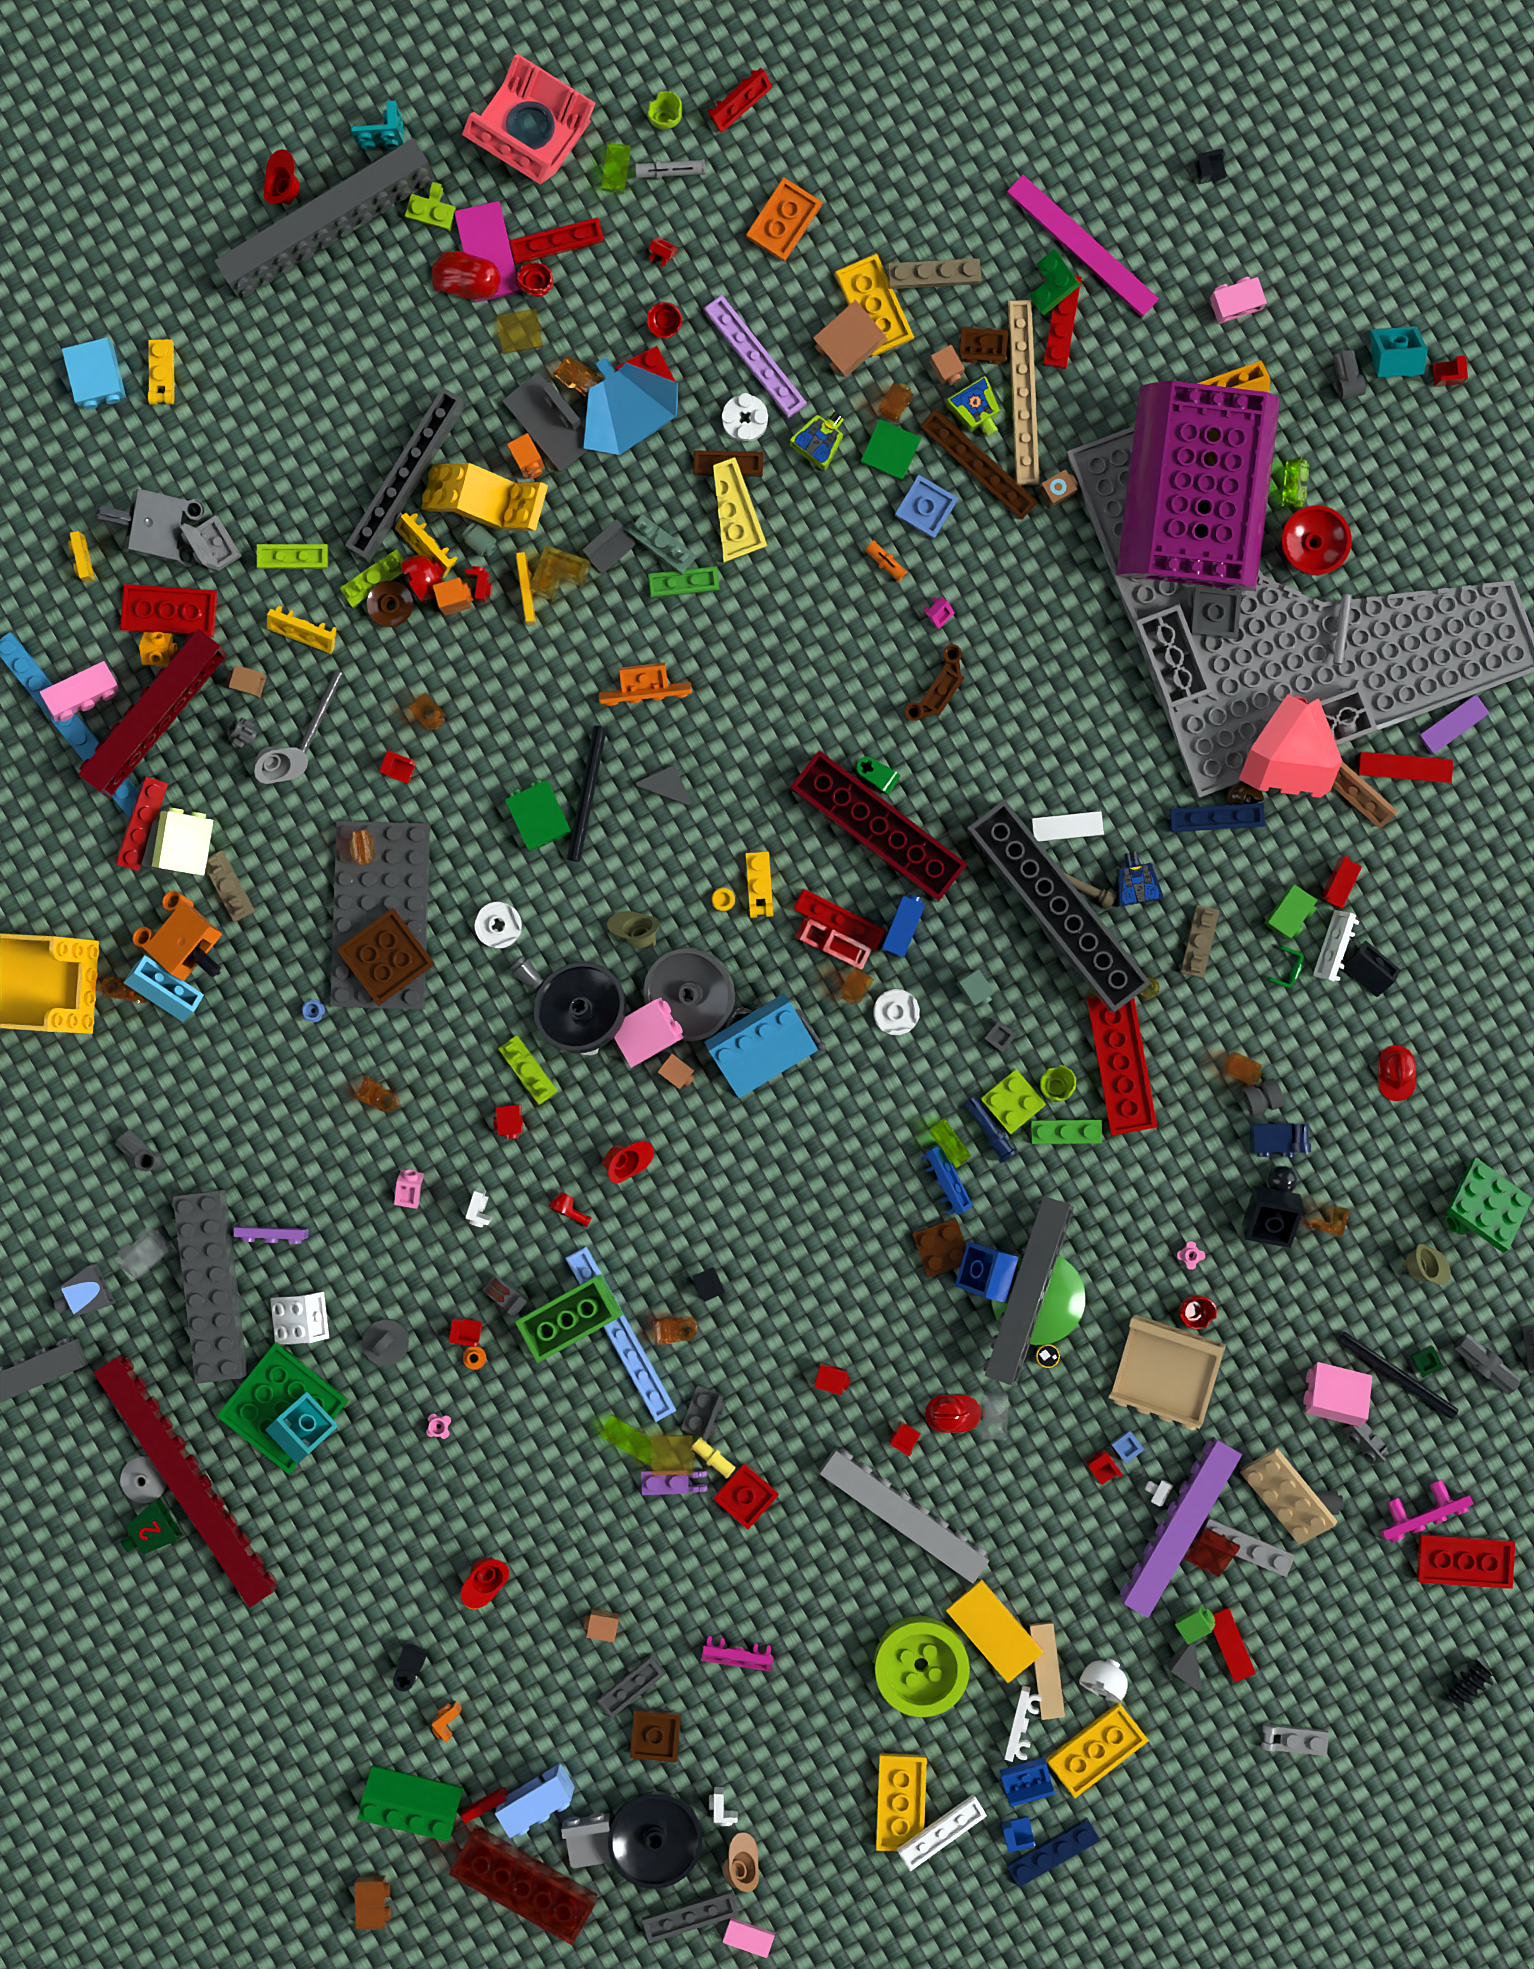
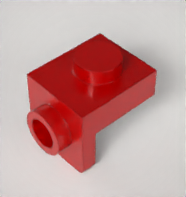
M472 566L471 569L465 568L466 577L477 579L475 600L480 603H486L487 597L491 598L493 584L490 583V574L485 571V568L479 566Z

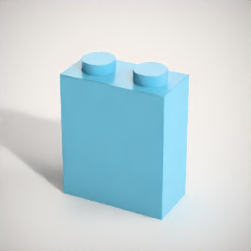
M108 338L62 349L74 400L81 409H94L98 407V404L102 403L115 404L120 402V399L126 398L114 346Z

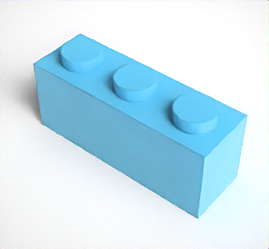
M145 955L133 966L124 981V984L182 1022L194 1013L204 994L171 975L165 968Z

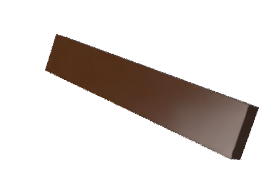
M937 408L920 425L930 437L1021 520L1038 503L1032 495Z

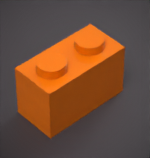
M528 433L507 444L524 479H534L542 474V470L545 469L543 461Z
M460 577L433 585L439 608L445 616L472 608L470 601H474L471 589L467 583L462 582Z

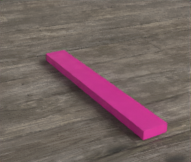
M1024 175L1007 191V195L1142 318L1157 303L1159 298Z

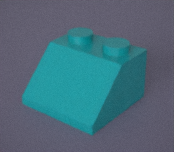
M1417 326L1370 330L1372 365L1377 377L1388 379L1393 376L1413 377L1424 374L1428 348Z
M306 1392L282 1413L266 1431L292 1460L299 1464L338 1425L311 1395Z

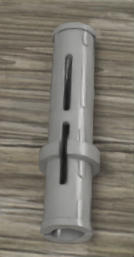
M705 159L675 162L656 160V163H635L636 179L657 177L658 180L668 176L705 175ZM693 167V168H690V169H674V170H673V168ZM653 169H668V170L648 171V170H653Z

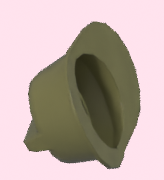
M622 911L609 918L607 928L610 933L624 938L632 948L641 949L656 945V931L660 927V922L657 918L633 911Z
M1418 1244L1416 1249L1410 1252L1406 1260L1402 1262V1267L1409 1271L1414 1280L1430 1281L1438 1285H1445L1450 1280L1451 1271L1446 1258L1441 1252L1425 1244Z

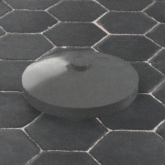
M686 947L664 954L651 966L644 982L643 996L645 1005L658 998L666 1001L671 1009L670 1014L673 1020L677 1021L682 1028V1035L684 1037L681 1039L682 1041L702 1040L715 1034L725 1025L734 1008L735 989L729 971L716 956L702 949Z

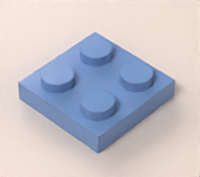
M918 475L895 513V517L930 538L935 539L959 498Z

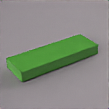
M717 566L688 569L682 575L677 571L648 574L651 598L720 591Z

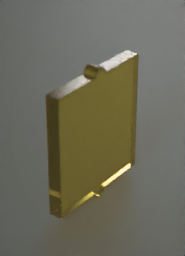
M537 309L497 315L499 327L497 335L501 339L503 354L543 347L540 332L542 326L539 325Z
M693 1435L651 1436L652 1453H650L649 1457L652 1458V1475H693V1458L695 1457L693 1452Z

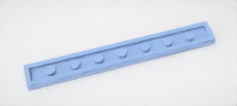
M587 1246L566 1257L580 1285L602 1274ZM625 1315L605 1325L604 1329L655 1422L675 1412L674 1404Z

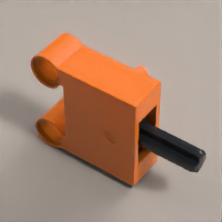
M177 891L168 892L164 896L162 904L166 910L172 913L157 933L147 927L138 928L133 934V943L147 951L171 975L182 981H185L197 965L210 977L219 975L221 967L207 953L222 936V933L194 908L193 902Z

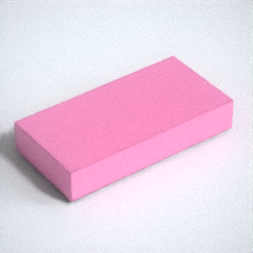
M730 1918L723 1937V1943L767 1958L775 1933Z

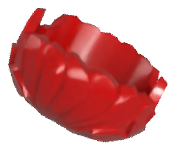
M529 262L521 266L520 272L516 276L518 287L528 295L535 297L545 296L553 286L551 270L545 264H540L539 262Z

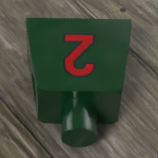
M158 1498L126 1526L130 1535L121 1540V1545L126 1552H130L138 1547L142 1554H146L177 1541L183 1534L162 1500Z

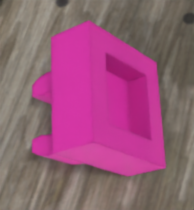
M933 597L934 605L930 609L924 606L923 609L931 623L940 629L955 612L946 599L941 597L938 600Z

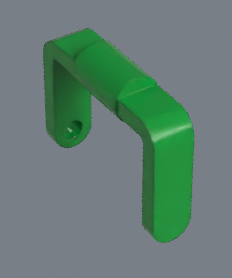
M1280 945V950L1298 956L1289 975V982L1287 984L1269 976L1266 980L1290 988L1300 976L1304 955Z

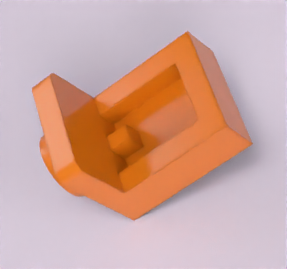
M457 1701L451 1705L446 1703L437 1711L439 1715L434 1718L431 1724L433 1726L432 1731L438 1739L442 1738L445 1742L449 1741L452 1736V1732L446 1724L458 1716L462 1710Z

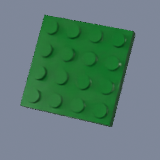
M275 1342L218 1413L217 1417L290 1475L298 1464L267 1433L266 1429L306 1392L311 1395L333 1420L348 1403L349 1399L281 1344Z

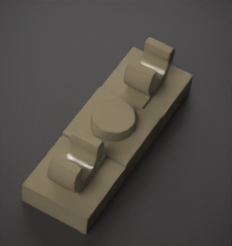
M221 850L208 857L205 869L233 922L236 923L255 913L256 911L225 852Z
M1200 905L1195 906L1180 973L1204 978L1220 910Z

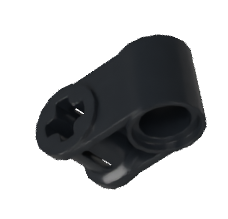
M408 1642L404 1644L393 1678V1684L397 1690L408 1691L416 1683L428 1649ZM404 1674L408 1675L407 1679L409 1681L407 1683L403 1682L404 1678L402 1676Z

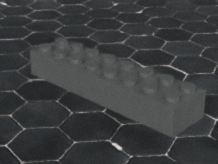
M226 1189L174 1196V1212L195 1384L243 1378L248 1375Z

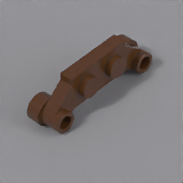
M950 644L945 647L942 654L945 666L919 704L912 702L905 707L904 716L908 721L917 722L922 718L932 715L940 716L965 678L960 672L959 660L962 656V651L959 646ZM953 653L955 658L950 659L947 654ZM909 711H916L917 716H910Z

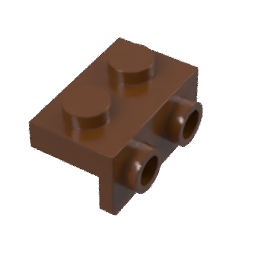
M962 326L960 358L964 359V362L978 363V360H987L988 364L996 365L1001 364V361H1006L1008 329Z

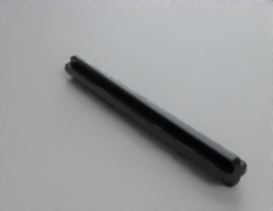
M596 725L592 731L567 859L573 862L581 861L607 729L603 726Z
M1347 1332L1340 1334L1337 1341L1448 1418H1455L1459 1411L1458 1408Z

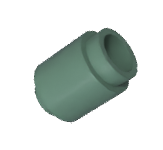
M472 523L462 534L465 543L481 557L485 555L489 557L497 548L495 545L497 540L480 525Z

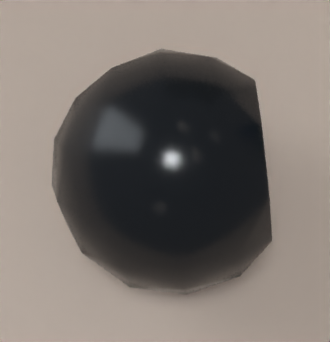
M1277 1166L1269 1173L1267 1179L1270 1189L1292 1193L1297 1183L1296 1173L1287 1166Z

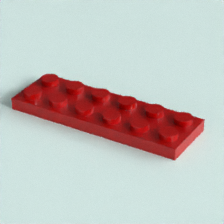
M1097 996L1086 998L1110 1135L1158 1128L1135 999H1131L1111 1015Z

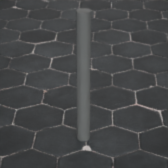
M337 670L334 671L298 747L305 754L343 677V673Z

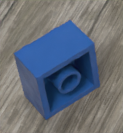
M968 1241L955 1286L984 1298L1006 1302L1018 1257L986 1245Z

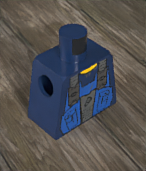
M1138 851L1125 853L1126 867L1116 870V906L1122 907L1164 899L1152 864L1140 865Z

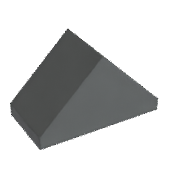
M1184 1641L1167 1664V1667L1173 1674L1192 1688L1202 1691L1195 1643L1193 1642L1188 1645Z

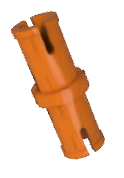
M875 540L864 550L879 564L878 567L881 570L885 569L898 583L908 573L907 570L893 559L894 556L891 553L888 554Z

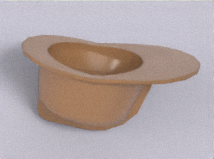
M744 1832L738 1833L732 1838L729 1845L728 1858L723 1864V1876L731 1888H738L743 1892L753 1891L759 1881L757 1844L750 1834Z

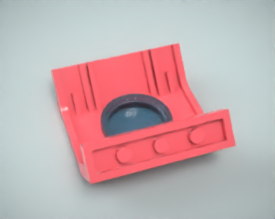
M516 54L512 59L503 85L481 116L475 112L469 114L462 135L532 180L542 184L556 174L591 122L589 119L596 103L521 55Z

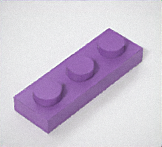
M234 1227V1237H241V1242H255V1238H264L266 1243H278V1239H287V1243L300 1244L301 1240L308 1238L309 1229Z

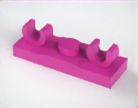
M709 1636L706 1646H703L701 1661L771 1671L773 1657L770 1656V1645H767L766 1652L761 1654L758 1652V1644L755 1643L752 1654L741 1647L723 1649L725 1644L724 1638H721L719 1646H713L711 1643L712 1636Z

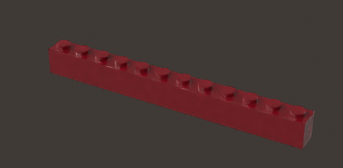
M123 1354L114 1358L95 1371L94 1375L247 1606L251 1608L276 1590V1578L270 1571H266L261 1555L253 1551L250 1546L251 1541L244 1532L241 1533L237 1527L238 1522L235 1516L227 1512L224 1507L225 1502L218 1493L215 1494L211 1488V1480L206 1474L201 1473L198 1468L199 1463L194 1455H189L185 1449L186 1443L180 1435H176L172 1429L173 1424L171 1420L160 1411L158 1400L154 1396H150L146 1390V1382L134 1372L132 1361L128 1357H124Z

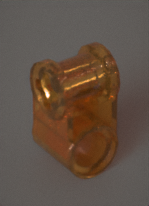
M107 977L102 981L101 990L108 997L139 1003H146L147 1001L144 996L124 984L126 978ZM112 981H116L119 984V990L114 994L109 990V985Z
M364 1075L362 1078L364 1081L353 1097L382 1112L397 1110L400 1106L399 1095L382 1086L378 1081ZM387 1095H390L393 1099V1104L390 1108H386L383 1104V1099Z
M690 1316L661 1318L652 1321L655 1345L691 1340L698 1330L697 1321ZM685 1323L688 1324V1327H692L689 1334L686 1333V1330L681 1329Z

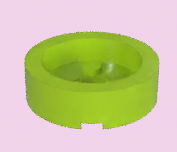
M912 1616L893 1624L880 1640L874 1655V1669L880 1692L892 1707L909 1716L931 1717L947 1711L959 1701L968 1684L970 1673L969 1660L961 1638L953 1628L933 1617ZM919 1658H924L928 1662L927 1667L923 1670H919L914 1666L915 1661Z

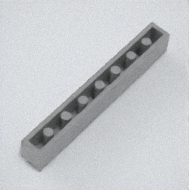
M836 1447L819 1469L820 1475L974 1584L989 1562V1558L986 1555L987 1551L978 1544L971 1545L967 1542L968 1537L959 1530H956V1532L948 1528L949 1524L939 1516L936 1519L928 1514L930 1510L921 1503L916 1505L909 1500L911 1498L910 1495L901 1489L897 1492L890 1487L892 1483L882 1475L879 1478L871 1473L873 1470L862 1461L858 1464L852 1459L853 1455L846 1449L842 1448L839 1450Z

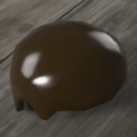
M1240 781L1228 789L1226 801L1228 805H1239V802H1244V800L1248 804H1256L1264 800V796L1261 790Z

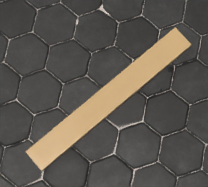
M1031 300L1008 301L1015 481L1021 486L1039 485L1032 303Z

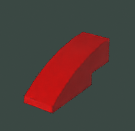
M806 917L803 918L794 937L861 970L872 950Z

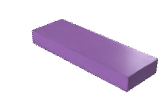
M1474 695L1418 737L1429 752L1434 754L1490 712L1479 697Z

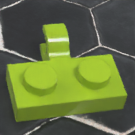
M432 182L429 199L411 194L405 217L412 221L451 231L455 217L454 211L457 209L455 206L440 202L443 194L442 184Z

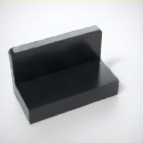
M1366 940L1359 946L1355 955L1344 964V970L1376 997H1379L1395 983L1401 971Z

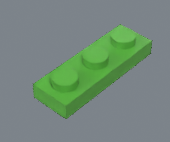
M1031 1120V1144L1102 1143V1120Z

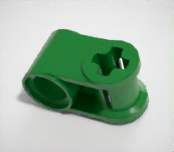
M871 757L861 758L855 766V772L861 779L889 796L901 777L896 771ZM867 762L870 763L871 765L869 768L872 770V772L867 771L866 773H863V767L860 765H865Z

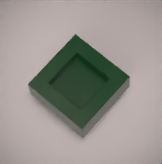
M1432 1345L1410 1355L1421 1377H1425L1444 1367Z

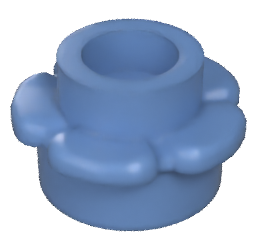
M311 999L303 1004L302 1015L307 1021L318 1022L322 1019L325 1008L318 1000Z

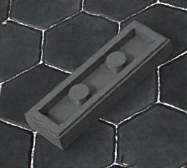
M649 1655L599 1696L596 1701L612 1719L661 1679L666 1672L655 1658Z

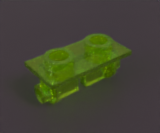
M1302 457L1287 461L1285 467V486L1282 494L1283 507L1294 504V507L1302 508L1304 503L1307 502V486L1300 484L1301 482H1308L1310 465H1308V460H1302Z

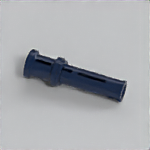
M976 1095L970 1099L975 1108L969 1100L966 1101L963 1105L966 1106L988 1138L987 1145L992 1147L1000 1158L998 1161L1002 1163L1016 1154L1018 1151L1010 1146L1005 1138V1132H999Z

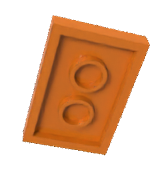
M783 177L747 232L746 238L785 263L822 207L823 202Z

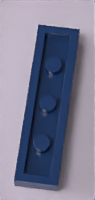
M1264 803L1169 809L1171 833L1265 827Z
M1087 1817L1006 1865L1018 1887H1021L1098 1843L1100 1839Z

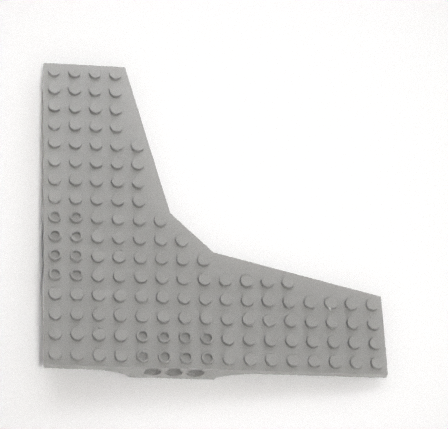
M1135 426L1066 452L1197 798L1230 787L1241 781L1239 777L1251 747L1287 694L1293 697H1304L1309 703L1319 698L1335 743L1339 746L1534 672V633L1513 580L1475 586L1468 585L1457 588H1442L1431 591L1425 590L1351 599L1343 664L1336 665L1333 664L1341 601L1322 602L1312 599L1291 587L1272 581L1271 578L1264 576L1260 570L1258 572L1255 592L1116 576ZM1200 501L1198 503V511L1202 514H1207L1210 510L1209 503ZM1197 525L1195 527V535L1199 538H1204L1207 534L1206 527ZM1195 587L1242 591L1237 639L1191 635L1192 602Z

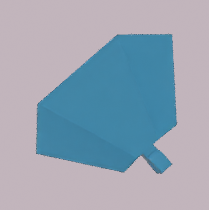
M608 358L599 360L596 365L605 375L606 379L589 389L584 449L621 455L658 431L659 428L677 416L678 383L629 363H625L618 371H615Z

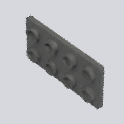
M540 373L534 374L503 399L507 408L560 472L564 471L589 451V449H584L585 428L582 426L579 417L551 383L548 384Z

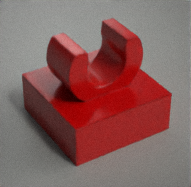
M657 237L651 241L648 248L653 251L650 254L649 260L654 261L656 255H660L662 257L660 266L664 267L669 259L676 255L679 247Z

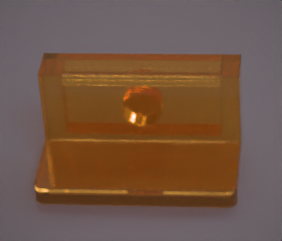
M1335 1205L1330 1223L1312 1218L1309 1227L1343 1237L1350 1209Z

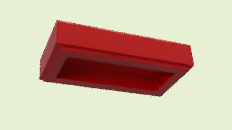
M501 1787L465 1807L461 1815L464 1823L466 1824L505 1802L509 1794L506 1788Z

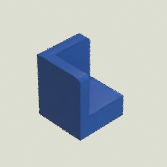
M1028 1816L1001 1822L1008 1852L1036 1846Z

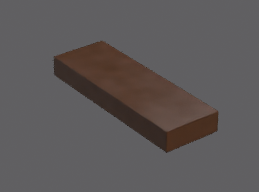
M694 450L693 475L714 476L713 465L735 457L742 476L763 477V452Z

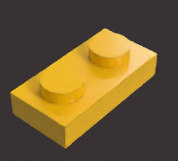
M79 531L71 532V540L68 541L71 553L75 555L76 563L73 564L75 574L85 582L95 581L85 535Z

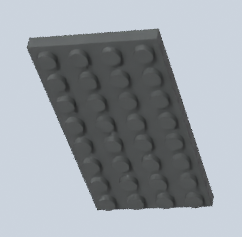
M337 821L330 1007L425 1010L426 972L378 1006L336 949L386 912L395 908L427 952L431 824Z

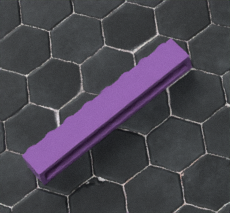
M1215 1437L1211 1441L1208 1440L1202 1450L1204 1454L1200 1461L1197 1460L1193 1464L1190 1471L1192 1475L1188 1482L1184 1481L1181 1485L1179 1498L1176 1502L1173 1501L1167 1510L1169 1515L1165 1522L1162 1521L1155 1531L1157 1536L1153 1543L1149 1542L1147 1544L1142 1562H1138L1133 1568L1132 1575L1134 1576L1121 1589L1120 1599L1123 1604L1149 1618L1242 1456L1239 1451Z

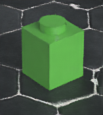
M1201 1604L1181 1615L1175 1626L1189 1645L1211 1633L1215 1626V1619L1211 1611L1206 1610Z

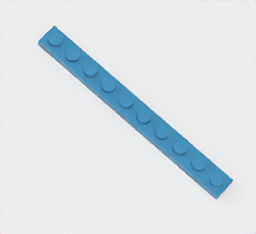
M9 632L0 639V657L82 760H90L96 753L94 750L100 743L77 713H74V716L67 721H54L40 694V691L54 684L15 635ZM127 777L112 797L130 818L139 790Z

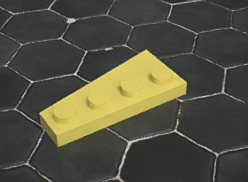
M734 457L713 465L724 562L767 547L768 545L736 458Z

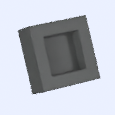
M998 1020L984 1039L1003 1053L1017 1034Z

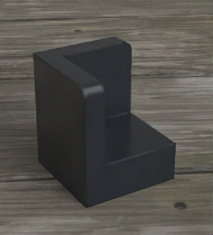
M1225 148L1197 155L1194 164L1199 185L1226 178L1227 174L1223 162L1226 154Z
M714 1267L693 1274L692 1277L704 1302L726 1292Z

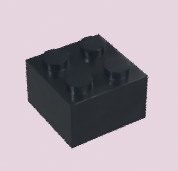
M1254 1186L1242 1222L1245 1240L1291 1248L1304 1212L1301 1195Z

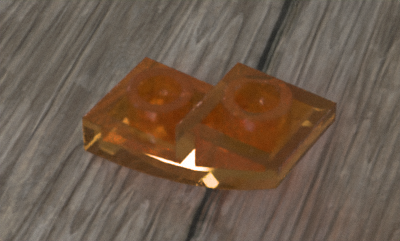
M568 355L565 356L553 373L570 389L575 387L587 399L589 389L604 381L591 369Z

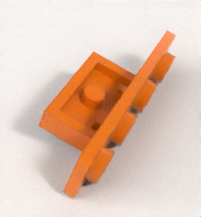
M665 662L620 667L619 674L622 690L600 692L599 704L613 706L617 705L618 702L638 703L641 699L649 698L657 701L664 699L666 696L683 698L692 693L691 682L668 684Z

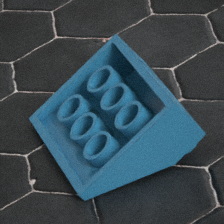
M784 993L704 1042L738 1098H741L818 1051L804 1024Z

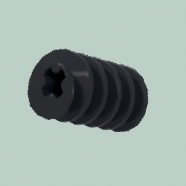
M1476 1658L1473 1660L1476 1667L1468 1664L1469 1674L1461 1671L1460 1675L1463 1680L1454 1678L1453 1681L1456 1687L1448 1684L1446 1687L1449 1694L1443 1691L1464 1712L1467 1710L1464 1702L1473 1705L1471 1696L1480 1698L1478 1689L1484 1692L1487 1691L1484 1685L1485 1682L1490 1685L1494 1684L1491 1679L1493 1675Z

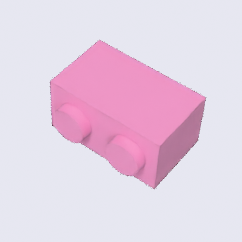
M1245 277L1238 280L1235 285L1228 286V284H1224L1215 288L1210 301L1218 324L1263 310L1267 302L1258 277L1253 279Z

